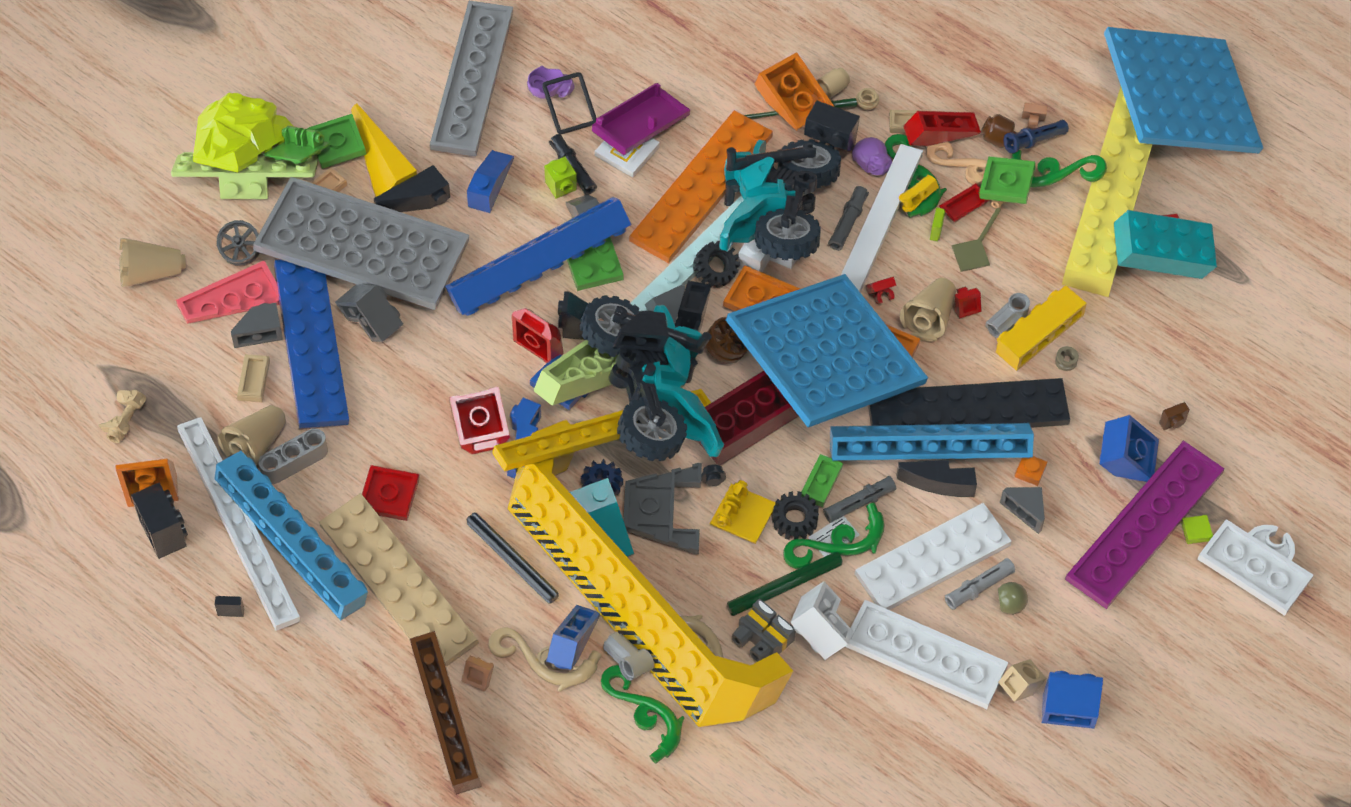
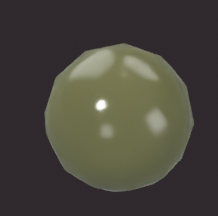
M1007 582L998 588L1002 612L1014 615L1025 609L1028 603V595L1022 585L1016 582Z

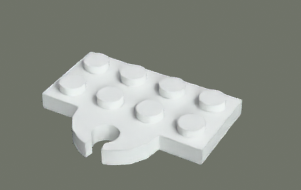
M1226 519L1201 551L1198 560L1281 614L1286 615L1313 578V574L1292 561L1295 554V544L1291 536L1286 533L1283 535L1281 544H1274L1270 541L1269 537L1275 536L1278 529L1277 526L1261 525L1254 527L1247 533Z

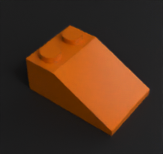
M797 52L760 72L754 84L765 101L796 131L805 127L806 118L816 101L834 106Z
M168 458L115 465L128 507L134 506L131 494L160 482L164 491L167 489L170 491L174 501H179L177 473L174 463Z

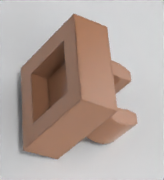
M1024 103L1022 118L1029 119L1027 128L1035 129L1038 126V120L1045 121L1047 105Z
M470 655L466 660L461 681L485 691L489 687L494 664L487 663L479 657L475 658Z

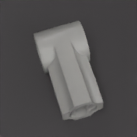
M1014 293L1010 296L1008 303L986 322L985 326L993 337L998 338L1002 332L1011 330L1021 317L1026 318L1028 316L1030 300L1027 295Z
M614 632L604 642L603 649L619 664L620 671L627 680L631 681L654 668L651 654L643 648L638 650L622 634Z

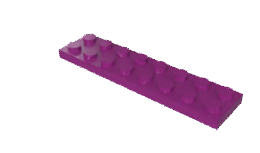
M1183 440L1066 574L1065 580L1107 609L1177 528L1183 518L1189 514L1219 479L1225 468Z

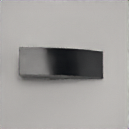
M688 280L679 307L675 328L684 326L698 332L701 331L712 285Z
M949 460L898 462L897 479L912 487L945 496L975 497L977 488L975 467L950 469Z

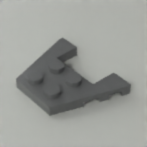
M702 463L692 464V467L685 469H672L671 472L658 476L656 473L625 481L624 524L627 532L693 554H699L700 529L673 528L674 488H701Z

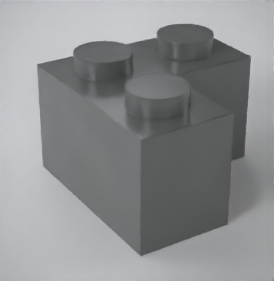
M356 284L335 301L346 319L352 322H359L371 341L383 342L403 325L399 318V311L390 305L386 299V292L380 286Z

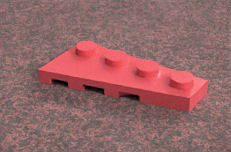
M265 261L176 300L177 306L187 324L246 312L251 307L259 306L263 303H276L280 305L277 282Z

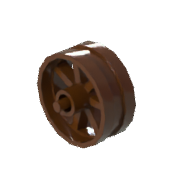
M721 317L707 331L711 334L712 338L707 343L706 349L719 362L726 364L736 363L747 353L748 349L727 323V317ZM715 328H720L721 333L718 332V331H716V330H714V329H715Z

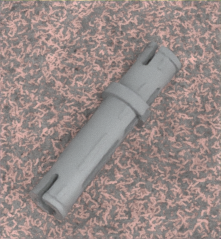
M1005 558L1002 562L986 570L976 578L962 582L961 587L945 595L947 605L954 610L969 599L974 600L978 598L979 593L1010 574L1015 573L1014 564L1010 559Z

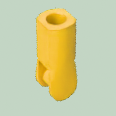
M927 175L911 189L900 194L899 200L904 204L902 206L904 212L915 210L925 198L939 188L934 177Z

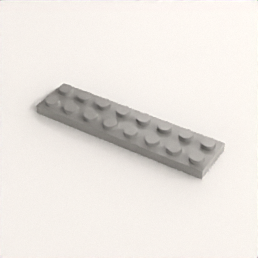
M468 1L430 141V150L476 157L513 16V7Z

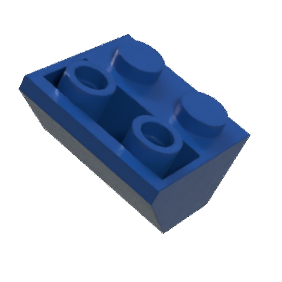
M1066 671L1050 672L1043 693L1042 723L1094 729L1099 716L1103 678L1096 677L1093 674L1074 675Z

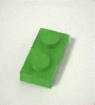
M820 454L801 491V496L804 497L805 494L810 495L809 501L814 499L816 501L815 505L823 508L843 468V463L837 460L832 461V458Z

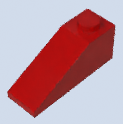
M917 111L903 125L910 146H931L981 133L974 112Z

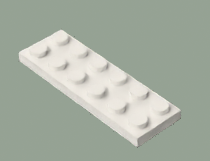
M981 503L857 568L855 576L876 605L891 610L1011 546L1012 541L986 505Z
M864 600L851 626L853 632L848 645L845 646L985 709H988L999 685L998 681L1003 677L1008 666V662L867 600Z

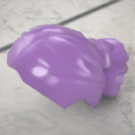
M542 65L529 74L527 81L528 89L533 96L546 99L542 84L545 81L566 76L567 74H563L560 69H548ZM573 79L547 86L550 98L556 94L560 98L566 97L575 88Z
M864 138L857 142L852 150L853 161L857 162L866 173L884 175L889 171L892 160L887 155L885 144L878 138Z

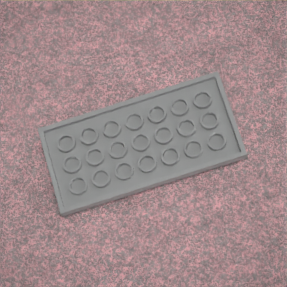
M290 177L256 238L253 250L357 285H377L387 295L435 310L446 289L445 286L448 284L469 242V235Z

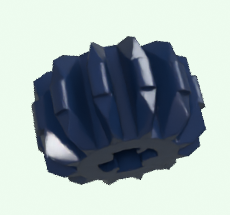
M604 458L601 464H597L593 460L591 467L585 466L584 474L581 476L582 487L608 478L614 495H619L620 487L623 486L622 471L620 468H615L614 462L607 465Z

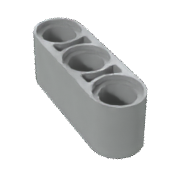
M310 429L265 453L259 459L260 472L268 476L272 484H277L323 459L328 453L324 432L320 429ZM292 455H298L297 457L290 458ZM270 467H276L275 469L268 470Z

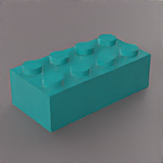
M1127 210L1114 222L1118 266L1203 279L1217 267L1212 224Z

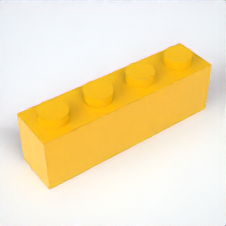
M1066 285L1059 291L1054 290L1043 304H1037L1026 318L1021 317L1011 330L1004 331L999 335L996 353L1016 371L1019 370L1084 316L1087 303Z

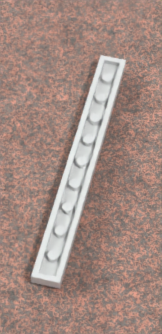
M199 417L178 425V432L275 631L300 622V616L254 523L214 479L216 464L223 460L202 418Z

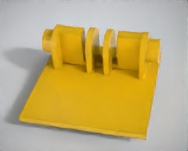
M739 480L738 483H731L710 525L756 544L773 513L775 502L748 491V484L745 481Z

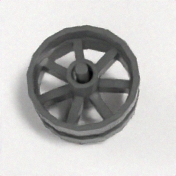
M234 220L226 223L217 235L219 253L228 263L235 266L250 264L259 256L260 252L254 251L250 255L246 247L253 246L255 241L245 240L252 232H254L256 238L259 233L250 223L243 220ZM238 227H247L249 229L241 236ZM232 228L235 230V236L233 237L226 234ZM225 238L231 241L232 244L222 248V239ZM235 248L232 259L224 253ZM239 251H243L247 258L237 260Z

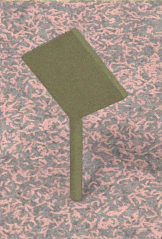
M1000 208L995 210L977 240L952 245L961 272L990 266L982 241L1000 213Z

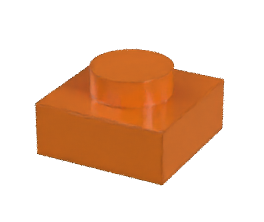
M1035 456L1022 458L1016 470L1015 478L1038 486L1048 461Z

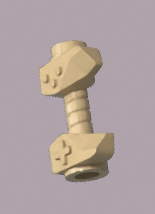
M120 390L117 392V401L126 406L122 415L115 416L108 422L98 424L104 432L108 433L106 436L110 441L120 443L129 430L130 425L128 423L136 409H141L146 401V396L137 390Z

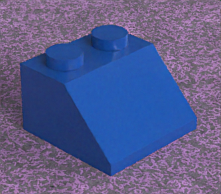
M1131 415L1105 422L1099 464L1116 477L1147 482L1155 473L1159 439Z

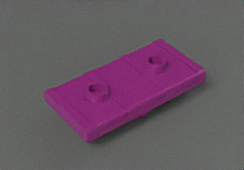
M655 83L598 117L596 122L592 124V132L622 155H626L629 151L649 141V139L668 129L673 124L688 117L690 109L663 90L659 83Z

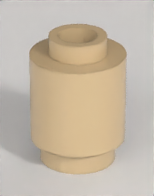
M840 67L832 69L819 78L817 82L828 98L831 99L847 88L850 83V77L846 70Z

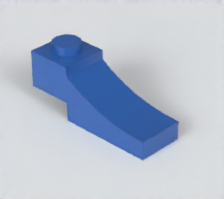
M524 397L519 405H514L510 413L512 429L517 431L515 440L531 436L533 432L538 431L536 426L541 419V405ZM518 468L508 470L507 476L515 479Z

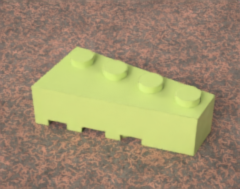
M585 340L541 371L534 392L553 406L612 385L609 381V374L612 367L616 364L618 355L612 357L605 352L602 354L598 352L596 347L592 348L588 344V340Z

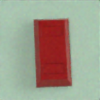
M975 183L945 201L939 207L945 209V214L955 222L990 200L980 199V187Z

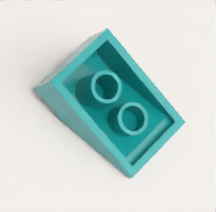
M608 478L570 492L627 557L634 554Z

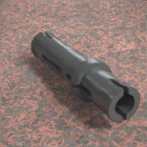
M856 186L850 200L845 203L844 213L828 242L832 249L838 251L843 249L855 220L862 214L863 204L869 195L866 188Z
M887 476L872 485L867 484L863 486V490L824 508V515L828 522L832 523L868 503H876L878 498L897 489L896 484L891 476Z

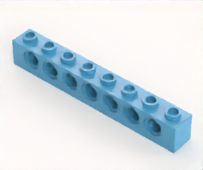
M1029 423L830 426L832 461L1033 457L1034 433Z
M239 451L216 464L214 479L340 621L365 606L368 594L365 584L355 578L348 565L344 562L342 563L337 558L331 546L326 545L319 538L317 531L303 520L298 510L292 508L287 502L285 495L274 488L268 476L263 475L257 469L250 457Z

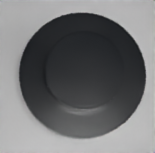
M714 464L703 468L701 481L708 486H718L726 480V473L723 471L722 466Z

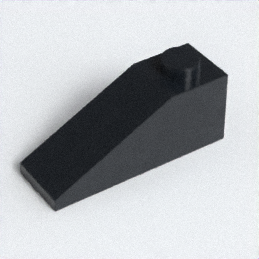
M432 165L375 197L374 204L398 212L431 209L436 205L443 204L450 198L449 183L437 168Z

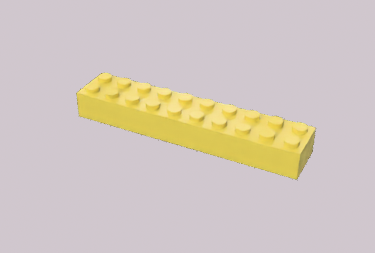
M1121 87L1100 153V157L1106 161L1107 171L1103 178L1091 183L1062 281V285L1109 297L1118 266L1114 222L1127 210L1134 211L1153 145L1139 143Z

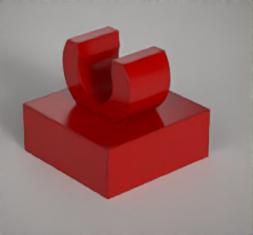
M894 276L865 285L868 294L875 293L874 299L877 304L883 303L881 298L883 292L887 294L889 300L895 298L894 292L890 289V287L897 286Z
M966 286L956 289L955 313L959 319L982 312L981 292L977 287L970 290Z

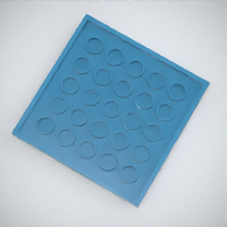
M1107 27L1104 31V36L1139 143L1257 154L1262 151L1263 145L1225 39Z
M846 274L728 313L726 318L727 323L808 428L926 384L928 380L927 375Z

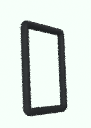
M576 72L545 81L542 84L557 133L565 134L592 126L596 122L597 117L582 73ZM579 77L593 121L561 130L547 86Z

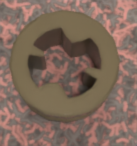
M1069 346L1060 348L1055 360L1056 366L1063 371L1073 370L1077 366L1078 352ZM1065 356L1070 357L1069 362L1064 361Z

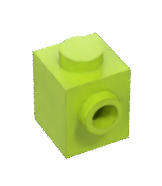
M566 157L552 160L544 165L545 183L555 199L577 190L576 172Z

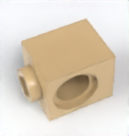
M1029 659L1012 665L998 683L1015 702L1033 696L1047 678Z

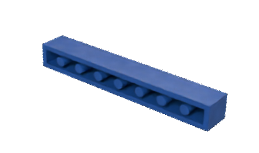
M611 197L446 285L445 288L457 312L462 315H471L477 312L479 306L484 303H494L501 298V294L507 291L511 293L522 287L521 284L527 280L535 281L543 276L542 272L548 269L555 270L564 264L563 261L582 256L585 253V249L591 246L593 248L601 246L606 242L605 239L612 235L616 237L626 232V228L632 224L620 199Z

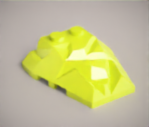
M227 93L219 101L216 100L208 105L198 117L193 162L238 173L258 161V155L262 152L266 153L275 144L280 145L285 142L282 136V129L287 126H294L285 116L277 115V107L272 102L264 101L261 98L246 97L239 93Z

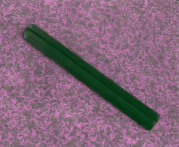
M833 552L728 601L727 609L732 616H735L752 608L759 598L765 602L841 566L843 560L838 552Z

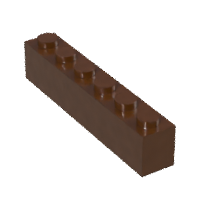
M435 631L410 638L409 640L453 789L457 795L482 787Z

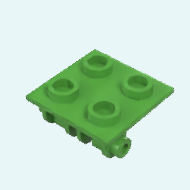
M287 126L282 129V136L285 142L264 153V156L272 157L275 160H289L295 164H301L306 162L309 157L321 153V150L330 146V143L323 142L324 135L320 131Z

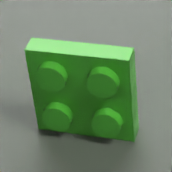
M352 114L308 128L320 131L324 135L323 142L330 143V146L317 154L322 169L367 154Z
M989 156L979 192L980 199L1027 204L1036 168L1035 161Z
M611 237L606 238V242L601 246L595 248L591 246L585 249V253L575 259H567L577 291L624 280V274Z

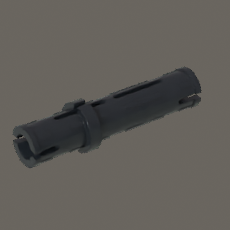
M561 134L551 137L549 144L557 153L558 159L567 158L576 172V182L585 195L592 194L597 189V185L577 159L574 149L567 145Z

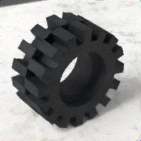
M714 241L708 245L706 244L696 254V258L693 261L696 264L693 269L698 271L696 277L703 278L701 283L709 282L708 284L712 285L711 288L714 285L716 288L727 285L738 273L739 269L737 268L740 266V261H736L739 258L738 254L733 255L735 249L732 247L728 252L719 248L720 241H717L715 244ZM716 256L723 261L725 266L723 272H715L709 266L710 257Z
M793 491L788 493V497L785 494L781 495V500L777 499L773 508L772 523H774V529H778L780 536L785 533V539L788 540L790 536H794V539H798L799 536L802 539H806L807 533L811 536L817 528L819 517L818 505L815 506L816 501L814 499L809 501L810 495L805 494L802 497V492L797 491V496L793 495ZM790 510H799L805 514V519L801 522H792L786 518V513Z

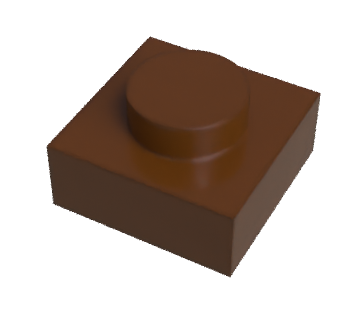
M1183 402L1163 410L1159 421L1163 430L1181 427L1186 422L1190 410L1189 407Z

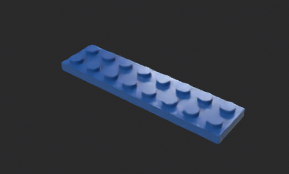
M275 260L274 269L299 428L349 425V414L326 275L284 260Z

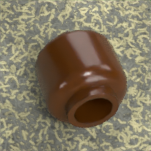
M995 114L993 117L989 116L981 130L983 139L998 148L1005 147L1003 141L1005 134L1010 132L1015 134L1017 132L1014 131L1015 122L1000 114Z

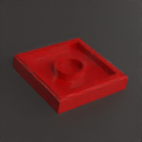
M370 465L362 495L379 516L408 521L420 475Z

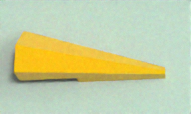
M358 103L354 104L351 113L367 153L363 156L375 197L416 175L417 170Z

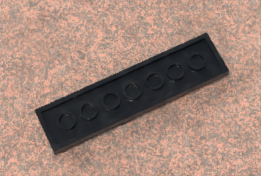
M1063 378L918 387L868 405L871 426L1029 423L1031 428L1070 424Z

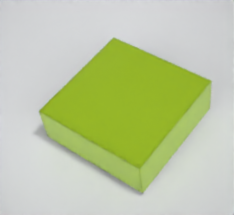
M936 207L930 240L938 242L940 240L945 209Z
M1207 515L1183 518L1181 524L1187 544L1209 542L1213 534Z

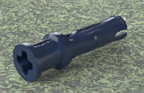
M1062 119L1035 129L1023 128L1018 133L1010 132L1005 134L1004 146L1009 153L1013 154L1022 148H1032L1037 142L1067 134L1069 126Z

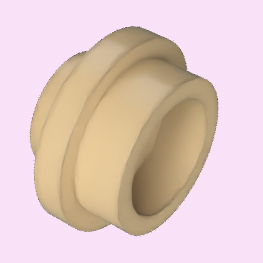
M864 88L856 96L857 105L864 110H872L879 104V96L872 88Z

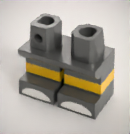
M759 598L753 604L752 610L745 617L742 616L739 619V627L732 634V640L739 647H743L748 641H751L755 646L750 650V655L758 662L776 652L780 654L795 641L796 631L791 624L780 615H777L771 607Z

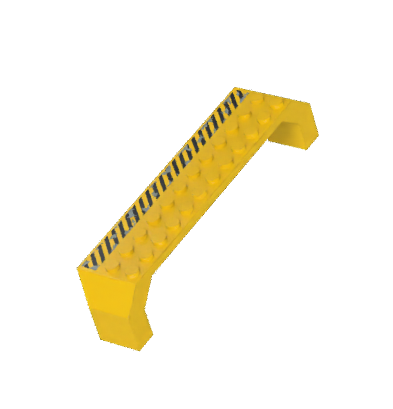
M563 420L533 432L531 436L571 424L567 420ZM575 452L517 469L507 509L596 611L600 613L615 632L622 634L638 650L643 648L651 654L654 668L650 672L698 727L743 721L777 702L793 673V669L777 652L752 665L715 656L555 477V475L568 469Z

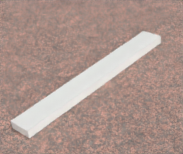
M900 144L841 275H847L860 293L900 207L899 196L907 191L923 156V150Z

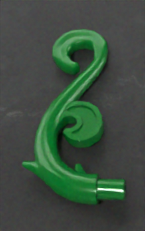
M895 134L886 140L887 154L892 159L896 155L893 146L900 144L910 146L906 135ZM919 164L908 190L921 181L916 179H923L927 175H931L935 179L936 177ZM936 179L939 188L925 198L915 210L907 212L910 218L917 215L924 216L932 212L937 207L947 188L940 189V184Z
M1018 150V152L1013 153L1011 159L1022 160V151ZM1091 155L1061 169L1057 159L1046 157L1037 166L1042 176H1033L1031 187L1052 185L1079 168L1083 179L1088 182L1098 181L1106 174V161L1098 155ZM1087 163H1093L1097 165L1096 168L1090 172L1085 171L1082 167Z
M870 503L866 506L869 513V524L865 530H869V533L864 539L854 544H847L842 541L847 539L852 543L855 539L854 529L846 524H841L832 530V544L811 539H794L789 541L783 550L786 564L792 568L799 569L811 563L813 551L808 549L804 557L795 556L794 550L800 546L811 547L827 553L838 552L841 556L858 555L870 549L875 554L885 528L882 513L878 511L875 503Z
M619 665L610 666L605 669L601 676L602 689L617 699L639 705L634 712V721L638 728L651 730L657 724L656 714L662 717L667 727V735H661L662 742L658 745V749L650 755V759L657 764L664 757L668 758L680 743L684 716L677 719L675 713L668 706L654 698L615 690L610 684L612 679L621 678L624 681V690L630 688L632 680H627L622 675ZM650 712L656 713V714L653 715V716H648V715H647V714L650 713Z

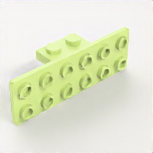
M184 152L177 156L171 170V176L219 177L220 199H268V177H314L319 159L317 155H313L306 162L295 164L289 160H275L261 153L258 155V161L237 173L193 162L194 153Z

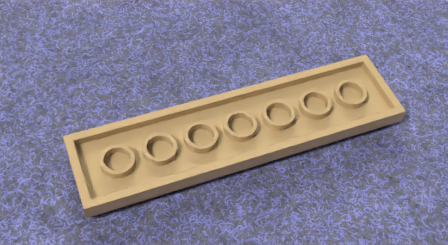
M361 493L319 521L322 529L409 639L435 631L446 666L479 643L475 635Z

